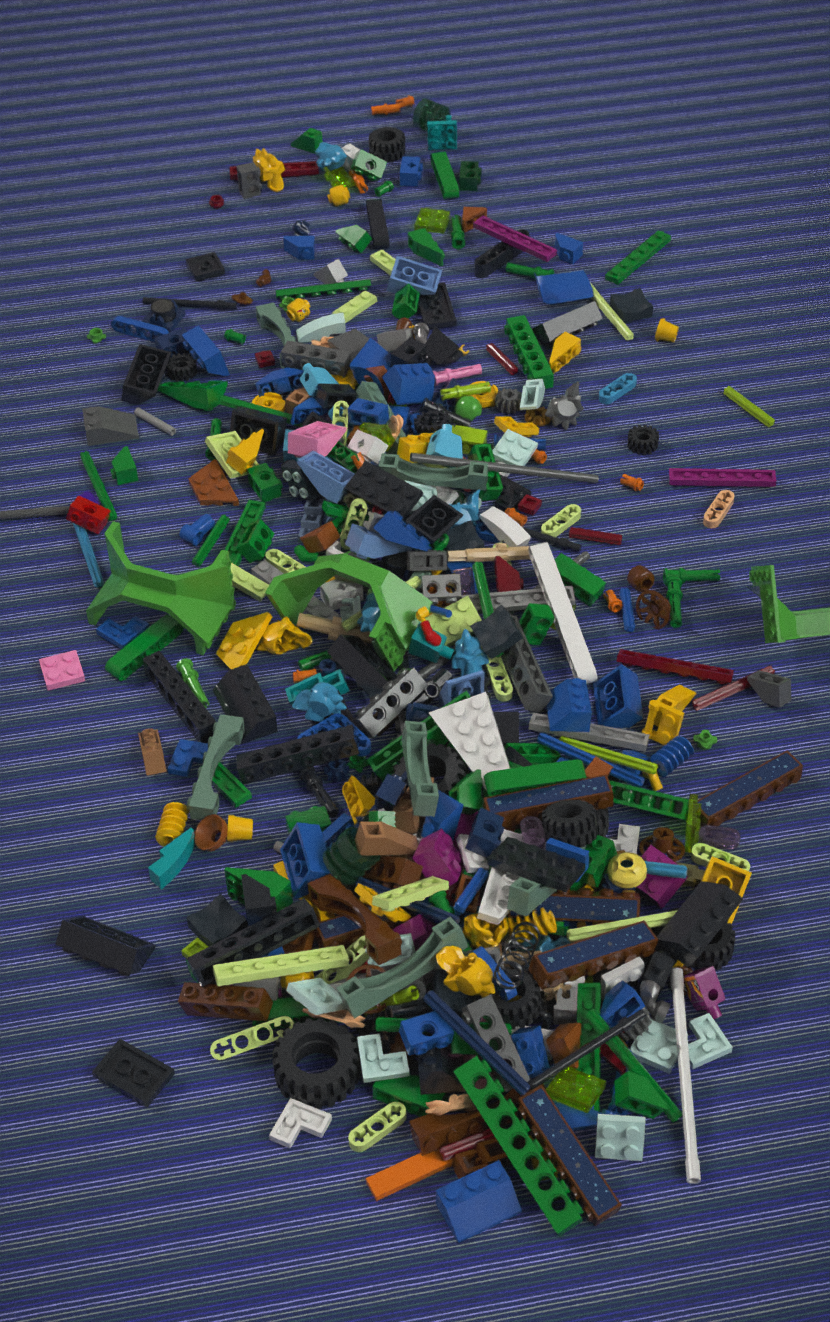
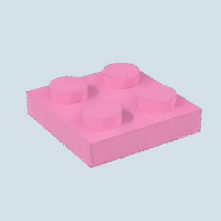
M76 650L39 659L48 691L85 681Z

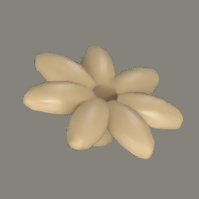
M561 983L557 987L543 989L544 992L549 993L546 1000L549 1001L555 997L557 1003V992L560 988H562L563 992L562 997L570 998L566 991L571 989L572 986Z

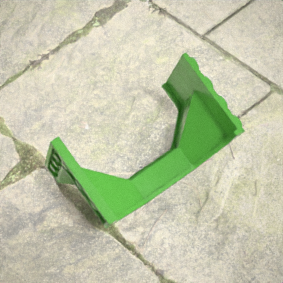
M113 521L105 532L112 574L86 610L88 623L96 625L109 606L121 601L164 611L170 614L194 636L196 653L204 655L206 650L211 647L215 636H218L223 623L227 622L228 615L236 606L229 551L221 550L213 564L209 567L180 575H172L132 564L124 551L120 523Z
M345 553L320 556L312 566L273 578L265 594L281 619L287 616L294 625L297 624L299 613L304 612L317 588L334 575L371 588L380 609V617L370 632L369 637L374 639L387 664L394 672L397 666L401 665L405 652L410 648L411 638L419 622L421 623L416 618V612L425 606L430 614V606L433 603L389 570Z
M774 565L751 567L749 579L750 582H753V586L746 587L761 598L765 643H781L791 639L830 635V607L790 611L777 598Z

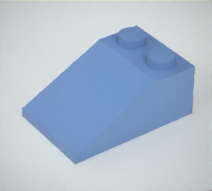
M397 256L386 291L397 293L409 283L420 295H435L442 270Z
M314 450L297 461V464L318 492L329 502L337 504L344 499V496L348 493L344 488L355 473Z
M355 524L351 525L345 542L350 551L356 553V556L362 559H367V557L379 558L413 549L409 546L387 541L379 533Z
M481 670L446 681L439 693V707L442 708L466 690L471 697L484 693V671Z

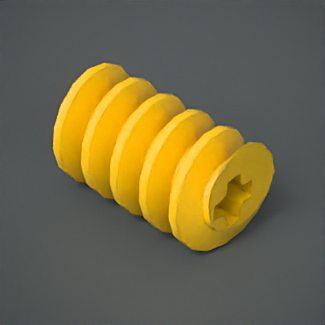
M171 802L164 806L155 835L156 841L161 846L165 847L184 833L190 812L187 810L186 805Z
M542 907L540 908V915L536 910H533L532 917L528 914L524 916V920L520 915H516V922H514L512 917H509V934L511 936L514 927L521 922L533 923L539 929L540 936L541 934L546 936L549 932L553 934L557 931L555 916L551 910L546 912L545 908ZM522 925L515 930V932L518 930L530 931L538 938V933L530 925ZM526 932L515 934V938L522 937L527 940H532L533 938L531 934ZM520 939V940H516V941L519 942V943L524 942V940H521V939Z

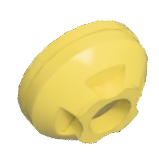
M619 853L608 864V877L614 885L620 888L637 887L645 880L647 875L645 861L635 853ZM630 860L633 862V865L625 868L621 866V862Z

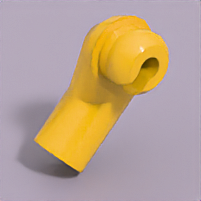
M642 771V775L646 779L648 778L653 791L663 788L657 772L656 774H649Z

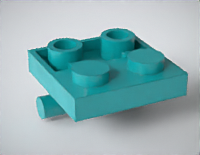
M447 115L446 121H427L428 150L457 149V120H452V116Z

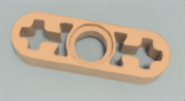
M722 490L719 492L704 514L703 524L705 527L713 529L719 526L734 503L735 495L732 491ZM715 508H722L723 510L718 511Z

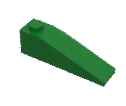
M209 380L208 383L201 384L200 381L186 384L184 381L165 382L160 384L158 391L194 408L211 411L213 407L220 405V398L225 393L228 381Z

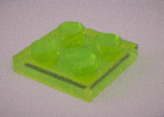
M421 208L414 225V230L425 228L427 232L444 234L451 216L450 211Z
M698 794L689 795L685 834V852L692 853V847L698 844L701 821V803H698Z
M567 1067L555 1076L546 1088V1092L552 1100L588 1113L604 1091L606 1081L594 1075L578 1071L575 1068Z

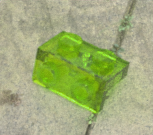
M342 166L332 171L324 167V177L327 182L330 181L332 188L343 185L349 189L355 185L354 180Z
M363 422L359 426L362 432L373 435L388 445L386 451L396 441L390 433L389 427L384 424Z

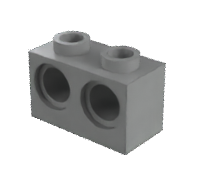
M460 574L422 576V595L433 602L432 605L438 604V601H446V603L452 604L461 599ZM453 586L456 591L449 593L446 591V587ZM434 587L436 588L437 592L435 594H430L427 591V588Z

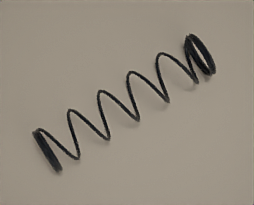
M521 922L514 927L501 955V959L498 961L494 971V979L504 989H515L521 985L528 965L540 940V931L533 923ZM522 925H530L538 933V939L530 931L518 930L515 932V930ZM519 932L529 933L534 937L535 944L533 945L529 940L522 937L515 938V934ZM516 940H525L531 946H522ZM515 947L519 952L528 953L529 958L525 959L520 954L512 953L511 948ZM512 955L519 961H525V966L509 961L507 956ZM503 964H509L519 969L521 974L509 973ZM502 966L503 970L513 977L521 976V979L515 983L504 980L499 972V967ZM496 972L498 973L500 979H501L503 982H505V983H507V984H509V985H515V986H505V985L501 984V983L499 982L498 978H497Z

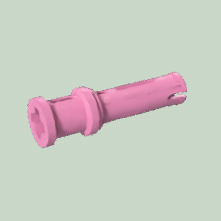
M480 364L452 370L446 368L444 371H432L435 375L434 386H437L439 383L448 382L453 377L454 379L481 375L482 367Z

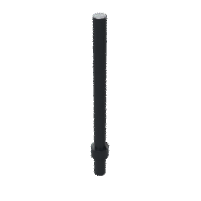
M143 297V304H151L155 300L165 298ZM173 299L177 306L217 308V310L237 309V303L225 302L224 300H217L216 302Z
M522 527L532 538L558 545L559 548L565 550L568 548L578 552L581 551L582 545L570 542L569 539L553 537Z
M640 1009L628 1018L623 1017L617 1021V1025L527 1082L530 1085V1090H533L620 1033H626L631 1030L634 1024L646 1017L645 1012Z

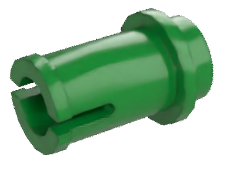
M385 181L384 184L375 188L374 192L377 197H380L387 192H391L394 189V185L391 181Z
M227 329L224 338L227 341H234L243 345L246 335L235 332L233 329Z

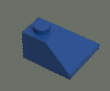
M438 790L439 799L435 817H425L421 836L425 838L442 828L446 834L450 835L453 841L464 804Z

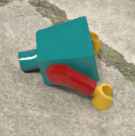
M425 606L420 608L416 612V618L421 623L419 622L411 638L409 653L434 663L438 662L440 656L451 660L455 649L446 646L447 637L432 629L430 622L426 621L425 618L430 615L428 609Z

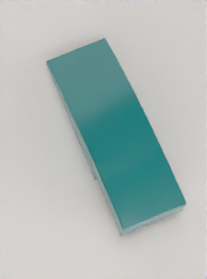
M339 669L324 677L320 673L286 688L285 691L289 703L292 705L295 697L301 691L306 689L311 691L313 686L320 682L333 685L339 690L341 695L350 692L345 676Z
M189 828L159 850L160 859L148 867L150 880L160 889L170 883L187 863L195 846L194 829Z

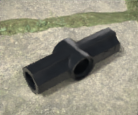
M440 669L427 682L428 686L410 703L413 704L415 702L428 705L439 696L445 682L453 679V675L449 670Z

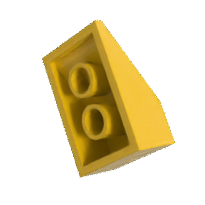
M712 856L701 881L727 885L739 896L743 897L752 873ZM738 907L728 918L727 923L732 924Z

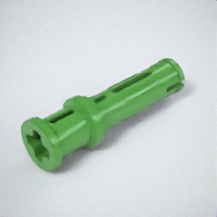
M188 658L180 660L176 668L181 672L183 681L203 706L207 708L206 704L209 706L210 703L198 681L199 675L193 669L192 660Z

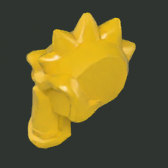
M262 148V151L256 149L253 162L260 168V180L263 182L267 181V187L274 192L283 190L284 182L281 177L282 172L285 170L283 162L278 161L274 155L267 153L265 148Z
M286 616L281 621L277 620L267 626L257 650L267 651L273 655H282L299 647H309L312 644V637L291 623Z
M470 914L465 917L463 934L471 941L470 947L473 949L480 946L483 948L496 947L509 931L507 917L498 925L477 919L478 914Z
M445 946L436 954L437 964L448 973L443 982L449 989L454 992L461 991L471 996L481 995L486 997L490 994H495V988L492 983L493 971L475 953H470L465 957L461 948Z

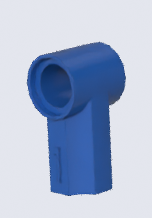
M206 513L192 525L185 524L181 528L179 536L181 539L197 546L203 540L204 534L215 526V521Z

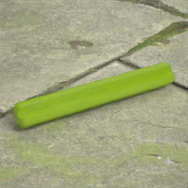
M731 386L724 389L725 396L767 427L774 425V418Z

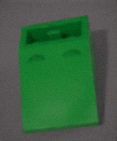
M229 867L224 869L227 892L232 900H238L245 904L241 875L246 874L270 888L271 897L275 896L277 912L293 904L291 881L276 872Z

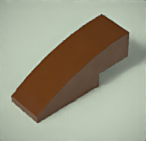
M493 1138L479 1142L476 1149L455 1154L452 1167L458 1179L498 1160L503 1167L511 1164V1161L497 1139ZM518 1138L514 1141L513 1147L515 1149H522L526 1143L524 1139Z

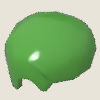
M463 396L456 402L454 411L456 414L473 421L475 417L481 415L482 405L473 396Z

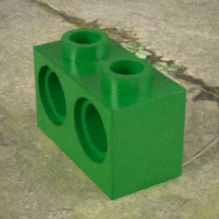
M259 519L247 526L236 549L250 563L256 560L260 561L265 557V552L271 545V540L275 533Z
M529 603L519 623L529 645H540L546 637L551 624H553L555 617L549 605Z
M597 835V838L585 848V850L589 851V868L579 880L596 888L603 879V875L606 874L610 860L617 855L614 841Z

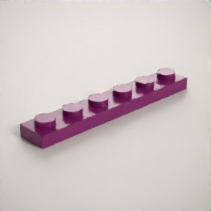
M482 216L473 222V228L543 261L548 262L557 255V249L488 217Z
M669 468V485L776 487L775 470Z

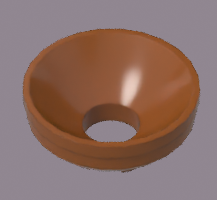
M216 814L208 815L202 819L195 831L194 840L196 846L207 852L215 851L226 842L228 834L226 821ZM221 832L220 838L215 842V836Z

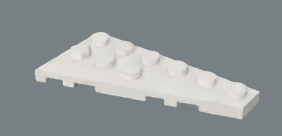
M486 692L429 712L472 772L477 769L481 770L482 785L485 789L484 775L486 773L510 769Z
M504 829L500 838V844L507 837L546 850V842ZM492 867L477 919L498 925L511 911L507 909L510 885L521 876Z

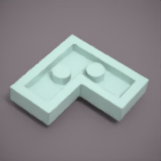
M710 1013L689 1022V1027L698 1039L688 1044L689 1060L692 1069L732 1052L733 1047Z
M380 1034L357 1037L364 1083L409 1076L406 1051L383 1054Z

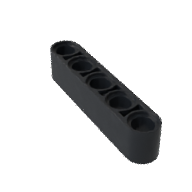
M382 199L366 200L374 249L389 248V235Z
M525 229L517 230L518 232L526 236H529V231ZM501 241L475 259L474 274L477 278H485L524 251Z

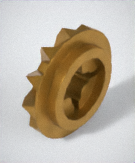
M545 407L526 410L525 421L527 423H534L536 426L547 425L550 423L551 418L545 416L547 411Z

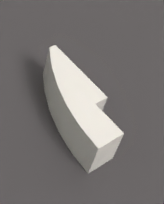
M492 507L479 515L480 519L501 543L505 541L509 547L528 545L531 536L515 520L501 510Z

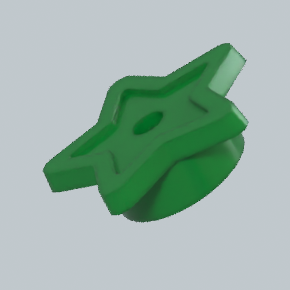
M354 755L348 757L350 761L347 764L349 769H355L358 773H362L364 767L370 766L366 756Z

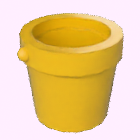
M665 318L660 319L654 339L656 341L675 342L679 326L667 322Z
M228 815L227 842L252 840L253 819Z

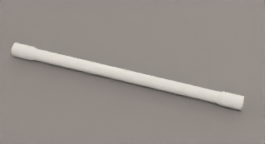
M672 968L670 971V983L673 994L683 1115L687 1183L697 1184L701 1182L696 1142L684 1002L683 969Z

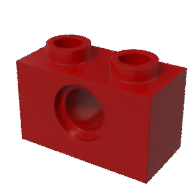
M78 496L70 505L66 520L99 534L106 526L111 510Z

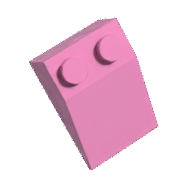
M316 421L288 433V453L301 458L314 450L325 457L347 431V427Z

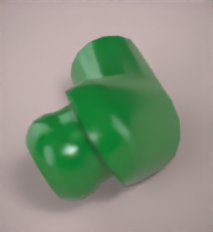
M297 545L294 548V553L300 561L315 562L318 558V553H309L303 545Z

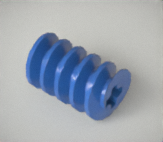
M676 736L667 745H664L662 749L654 753L650 758V762L658 765L657 774L665 778L673 769L684 763V760H687L689 755H693L694 750L686 738Z

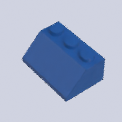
M199 325L182 334L184 342H182L183 346L187 351L190 350L192 358L194 360L197 359L201 369L205 368L211 374L230 375L221 351Z
M428 363L393 365L382 376L397 405L422 403L425 397L429 398V401L433 399L435 375Z
M621 664L593 683L598 725L613 728H629L643 719L638 676L633 671Z
M579 678L566 679L551 690L553 697L546 705L550 731L589 732L592 711L586 680Z
M297 822L280 849L288 880L291 881L294 899L309 894V882L327 874L334 875V868L330 862L329 852L326 848L320 825Z
M499 1160L436 1190V1205L458 1243L522 1213L511 1179Z

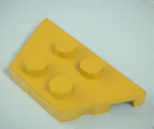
M265 612L233 622L216 655L230 669L246 665L270 623L272 615L269 612Z

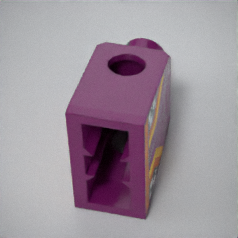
M714 967L697 969L684 975V990L696 1011L705 1009L713 1019L722 1016L718 1003L725 1000V995Z

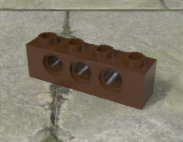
M361 855L353 876L365 878L393 890L419 881L424 866L405 858L386 855Z
M184 982L178 999V1003L187 1015L267 1021L273 1005V1001L265 988L230 985L217 986V984H208L201 987L199 983Z

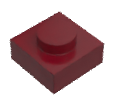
M271 350L255 353V359L259 368L275 365Z
M526 494L518 504V510L534 516L541 507L542 500Z

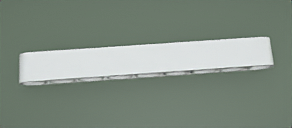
M545 542L529 546L528 551L547 605L550 606L554 614V624L574 678L586 680V684L596 682V669L549 544Z

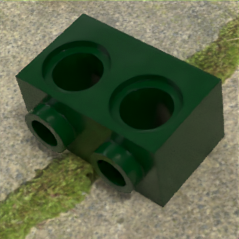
M461 161L459 191H477L478 185H481L482 173L479 161Z

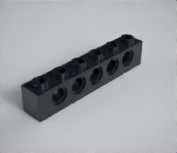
M160 650L144 657L143 664L146 676L196 740L208 743L209 737H213L214 734L213 726L216 722Z
M352 724L236 755L237 771L244 785L359 754L358 739Z
M303 898L186 959L194 977L201 987H204L215 981L213 965L260 958L320 927L314 908Z

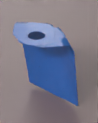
M584 270L536 276L534 272L538 292L543 303L556 304L594 297L592 286Z
M370 337L350 363V369L357 383L366 382L364 376L368 375L378 385L384 396L381 382L375 374L366 368L384 365L388 371L391 368V354Z

